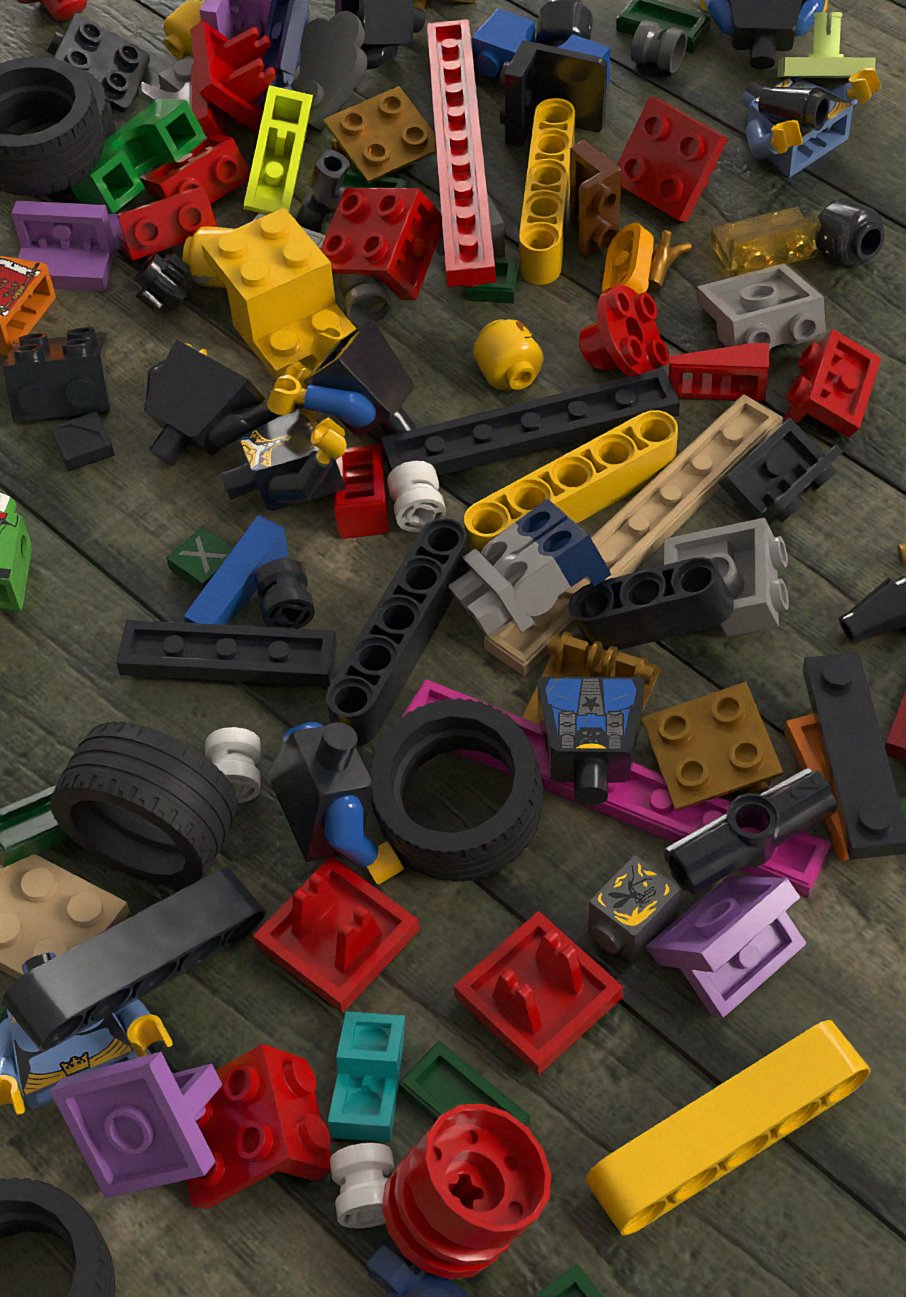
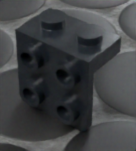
M77 12L65 33L57 29L46 51L53 55V59L57 58L61 61H66L68 64L70 63L77 68L80 67L83 70H87L90 74L92 73L104 87L111 108L121 113L126 112L130 107L150 61V56L146 51Z
M522 40L511 63L505 62L500 74L499 86L500 89L505 90V99L500 111V123L505 125V144L522 147L533 126L537 105L544 100L552 98L564 99L574 106L575 128L600 132L605 124L607 62L602 57Z
M81 327L67 331V337L48 339L46 333H32L19 337V342L13 344L2 366L13 423L89 414L95 411L97 413L110 411L111 402L103 361L108 345L107 333H95L93 327Z

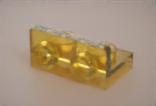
M798 206L712 227L710 241L731 278L783 263L788 264L816 257L818 253L816 241L821 231V223L816 216L805 219Z

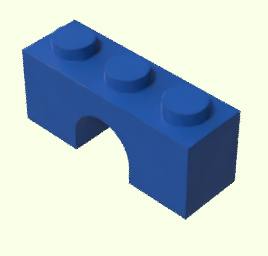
M498 8L472 37L474 72L500 81L503 65L505 62L511 63L522 40L535 43V21ZM573 34L563 45L557 47L602 57L607 62L608 85L610 81V47Z

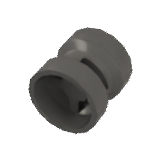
M644 19L639 24L632 41L631 60L645 66L649 63H654L662 71L675 73L685 54L687 45L686 31L673 27L666 31L661 29L658 23Z
M340 274L339 285L341 293L345 298L346 315L351 323L361 326L372 319L376 325H379L390 317L393 310L390 293L386 289L387 285L377 275Z

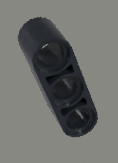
M694 557L606 579L596 586H593L591 583L585 585L574 593L568 608L570 615L589 645H593L595 641L602 643V649L608 650L610 646H614L621 650L718 626L732 614L734 601L716 563L709 558Z

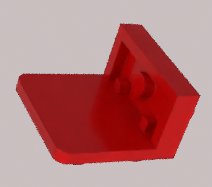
M260 1044L216 1070L222 1086L206 1103L205 1114L196 1121L216 1162L205 1176L186 1180L190 1202L194 1207L209 1209L276 1171L312 1181H317L331 1173L330 1134L321 1119L315 1094L316 1078L311 1067L308 1065L307 1059L265 1044Z

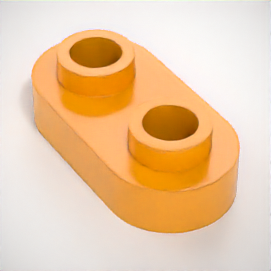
M633 222L625 226L610 243L607 251L602 291L619 284L630 287L638 295L647 291L654 238L639 223Z

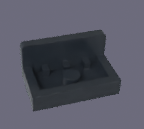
M789 418L721 480L719 485L752 520L765 518L768 522L774 516H777L783 522L805 502L799 494L807 486L815 492L836 473V470L830 464L843 451L836 444L824 454L800 427Z

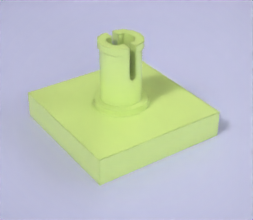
M827 12L813 13V54H808V57H785L779 59L777 78H850L854 73L862 69H875L876 58H852L839 54L842 13H829L827 35Z

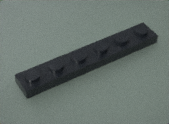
M664 368L641 373L638 376H628L381 437V446L389 472L405 462L424 461L431 464L436 470L437 476L600 436L647 411L659 410L676 417L679 416L680 401Z

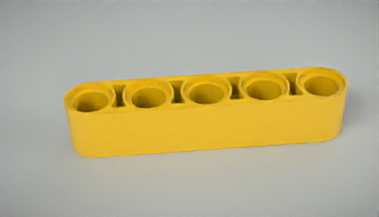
M559 98L544 100L535 109L519 233L520 273L524 280L536 285L554 282L560 276L562 269L570 196V148L575 145V109L570 102Z
M659 410L641 413L474 503L467 509L464 515L468 553L474 549L481 553L483 547L490 540L547 499L577 524L643 488L676 458L678 436L676 420L670 414Z
M822 1021L606 1156L589 1171L584 1181L621 1235H630L644 1228L850 1095L869 1077L871 1068L833 1021Z

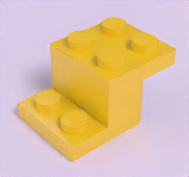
M285 207L202 244L205 260L226 285L233 326L275 381L284 376L286 369L294 361H299L310 369L319 364L321 360L310 353V348L316 334L322 333L328 327H337L346 336L356 329L336 304L331 262Z

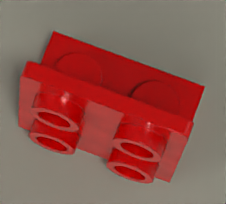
M346 188L343 191L320 250L331 262L332 274L377 275L400 300L416 301L443 231L442 214L419 188Z

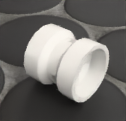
M410 461L395 467L390 472L387 484L390 497L395 501L394 513L397 524L401 529L408 532H420L428 522L445 517L446 507L443 496L438 491L439 481L436 470L431 464L424 461Z
M237 727L222 728L208 735L205 741V757L215 764L224 773L225 777L230 780L229 782L233 785V789L236 790L238 803L250 801L258 796L261 790V776L255 764L258 763L261 757L260 738L250 730Z
M361 1143L338 1150L330 1158L332 1179L341 1186L340 1195L335 1201L337 1221L340 1225L347 1228H370L385 1224L382 1203L385 1184L394 1171L392 1150L389 1146L379 1143Z

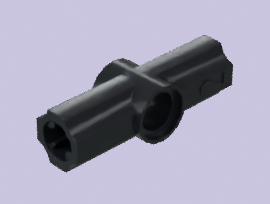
M806 768L762 794L746 793L738 796L730 803L727 814L665 848L664 859L671 870L672 877L681 889L689 891L694 895L741 867H758L765 864L771 859L777 846L835 814L837 801L833 796L830 784L818 770L815 772ZM742 828H755L760 833L750 834L743 831Z

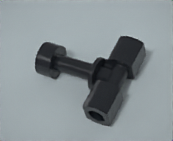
M326 149L315 163L308 183L311 190L303 199L296 218L297 223L301 227L320 233L328 221L333 219L343 191L346 188H350L349 186L344 187L342 185L350 162L337 151Z

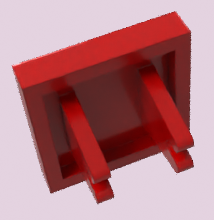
M200 21L190 29L193 48L192 56L197 77L196 86L199 94L209 104H215L230 114L235 122L240 125H246L259 134L264 108L257 105V100L276 79L274 68L271 67L262 72L264 64L261 57L271 47L270 37L264 36L256 41L259 38V32L256 27H252L229 40L205 21Z
M649 96L617 163V166L621 168V187L678 221L687 222L703 189L708 185V179L712 171L716 169L717 161L729 138L664 101Z
M330 857L253 935L258 949L343 1014L420 931L419 920L336 858Z
M539 911L453 986L454 997L538 1076L623 998L624 989L617 980Z

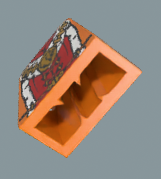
M0 256V353L8 356L13 344L19 342V337L27 335L56 299L47 264Z

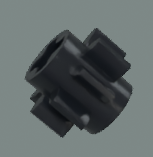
M154 253L143 263L134 276V281L142 287L136 294V297L152 311L155 308L159 310L162 305L169 310H173L182 302L192 287V283L184 276L190 267L174 253L172 255L167 254L164 259L157 253Z

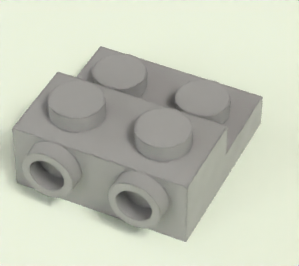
M785 263L697 286L698 304L716 321L718 339L726 347L749 343H769L770 350L772 347L781 344L794 345L809 342L818 334L826 332L824 297Z
M765 518L664 539V565L694 557L709 558L716 563L734 601L732 614L726 621L720 624L727 636L779 627V611L788 610L789 600L783 579H778V569L787 567L788 558L782 537H774Z

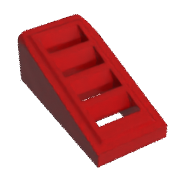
M749 343L670 356L668 378L678 398L737 400L745 394L755 401H765L769 373V343ZM683 373H693V378L683 380Z
M375 444L346 448L344 455L336 459L347 488L334 493V509L339 536L343 539L386 534L389 531V515L382 446ZM373 467V468H371V469H363V470H355V471H347V472H345V470H353V469H361V468Z

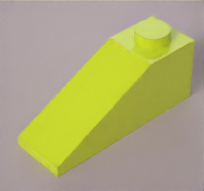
M269 85L246 191L244 210L267 215L284 207L288 212L290 211L313 95Z

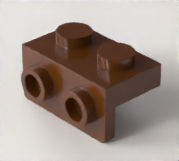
M583 140L570 148V219L579 225V253L588 258L599 250L609 247L613 238L619 232L621 168L612 162L605 153L599 152Z

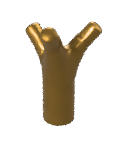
M668 230L662 232L658 248L653 244L648 278L649 286L647 289L651 292H658L661 289L670 264L680 254L692 249L689 242L669 248L672 233Z

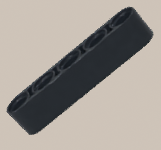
M434 519L422 528L328 688L326 700L330 724L344 723L353 728L358 738L356 746H363L372 741L379 732L454 598L448 586L468 572L469 567L462 558L468 554L466 531L461 523L454 519ZM352 710H359L358 712L346 713Z
M224 867L29 971L10 986L2 997V1003L41 1052L47 1051L237 943L261 923L266 915V910L229 867Z

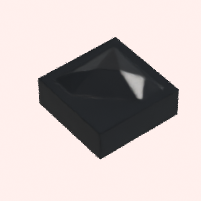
M97 411L51 427L54 440L68 472L115 456L112 443Z

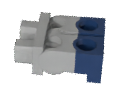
M547 499L490 540L483 547L481 553L474 549L462 557L470 571L448 587L461 608L468 616L472 615L481 630L489 637L509 622H512L521 632H524L535 624L531 616H539L546 613L554 606L559 595L584 578L593 586H596L612 574L590 535Z

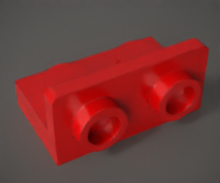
M211 133L206 136L207 139L179 159L177 163L166 162L140 179L148 194L163 199L202 187L207 191L210 204L248 181L250 170L232 137Z
M202 187L120 213L117 217L122 234L117 235L122 252L131 260L183 244L200 227H218L207 191Z
M834 329L819 343L815 341L810 342L801 354L797 364L802 369L801 374L792 384L786 396V402L790 403L785 421L791 418L797 424L806 414H809L850 438L861 426L881 357Z

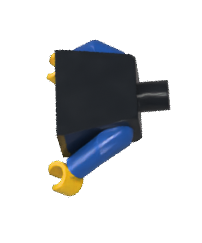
M700 0L701 9L709 12L722 33L730 35L732 48L736 50H750L749 63L756 69L773 67L775 65L776 51L792 50L795 37L806 35L814 25L813 13L825 12L828 5V0Z
M372 319L346 336L337 327H328L322 333L316 334L310 348V353L321 361L303 381L307 389L301 388V384L296 378L284 375L276 380L267 402L268 409L280 415L291 414L297 402L304 404L305 410L332 414L355 436H362L378 425L387 436L416 428L414 422L401 407L414 388L413 381Z
M308 722L290 728L283 736L284 746L269 772L268 779L305 862L344 855L356 865L367 867L377 884H381L403 871L404 867L388 841L377 846L374 841L363 834L373 785L370 775L357 751L356 743L358 738L354 729L344 723H331L323 726L317 722Z

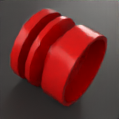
M485 1104L456 1106L439 1116L423 1135L419 1143L397 1165L387 1180L384 1188L382 1211L388 1234L403 1256L424 1272L446 1279L468 1278L477 1275L491 1266L500 1254L509 1248L512 1241L520 1237L539 1218L550 1198L551 1172L544 1149L529 1128L507 1111Z

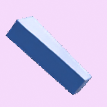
M258 515L185 613V623L228 625L257 591L254 578L257 570L262 565L272 560L285 558L289 554L284 527Z

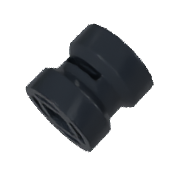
M281 558L272 560L257 570L254 578L258 596L263 599L261 610L265 625L267 627L296 629L306 626L313 619L315 609L312 596L306 590L308 579L305 567L297 560Z

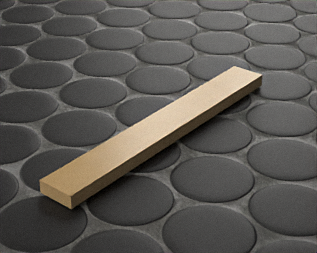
M745 394L737 399L591 537L612 574L606 579L633 573L664 543V539L669 538L721 488L719 485L721 480L782 425L783 417ZM584 578L559 595L554 606L546 613L539 616H531L535 624L524 632H521L512 622H509L491 636H486L484 638V649L525 677L548 655L547 648L553 634L562 636L565 631L571 633L577 627L569 612V602L576 591L590 584V582Z

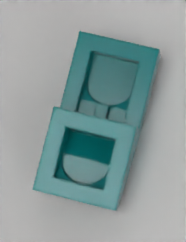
M346 1011L336 1056L338 1074L328 1118L330 1138L378 1142L391 1141L406 1024L404 1015Z

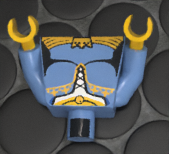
M874 68L862 69L849 78L850 83L835 89L816 86L799 77H789L775 86L818 87L821 93L829 95L830 109L823 128L819 131L811 130L809 133L800 131L797 120L780 122L759 113L758 101L765 86L759 82L751 83L743 93L742 104L749 109L748 124L745 132L753 157L757 159L768 158L784 175L790 178L846 141L849 137L853 105L866 103L871 98L872 92H878L881 89L876 70Z
M48 952L30 958L22 965L24 975L57 957L56 954ZM137 999L61 1044L41 1052L7 1009L8 1018L0 1023V1106L11 1103L17 1115L24 1113L25 1106L21 1096L22 1093L30 1108L34 1110L55 1101L50 1090L62 1078L147 1056L145 1050L151 1043L162 1041L169 1048L173 1045L172 1040L161 1019L156 1015L150 1014L144 1004Z

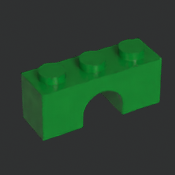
M157 99L104 141L103 153L100 155L97 165L93 167V170L86 177H83L81 181H77L70 187L80 204L106 205L107 213L114 214L145 189L139 179L141 174L159 164L166 162L177 163L179 159L191 152L207 137L187 100Z

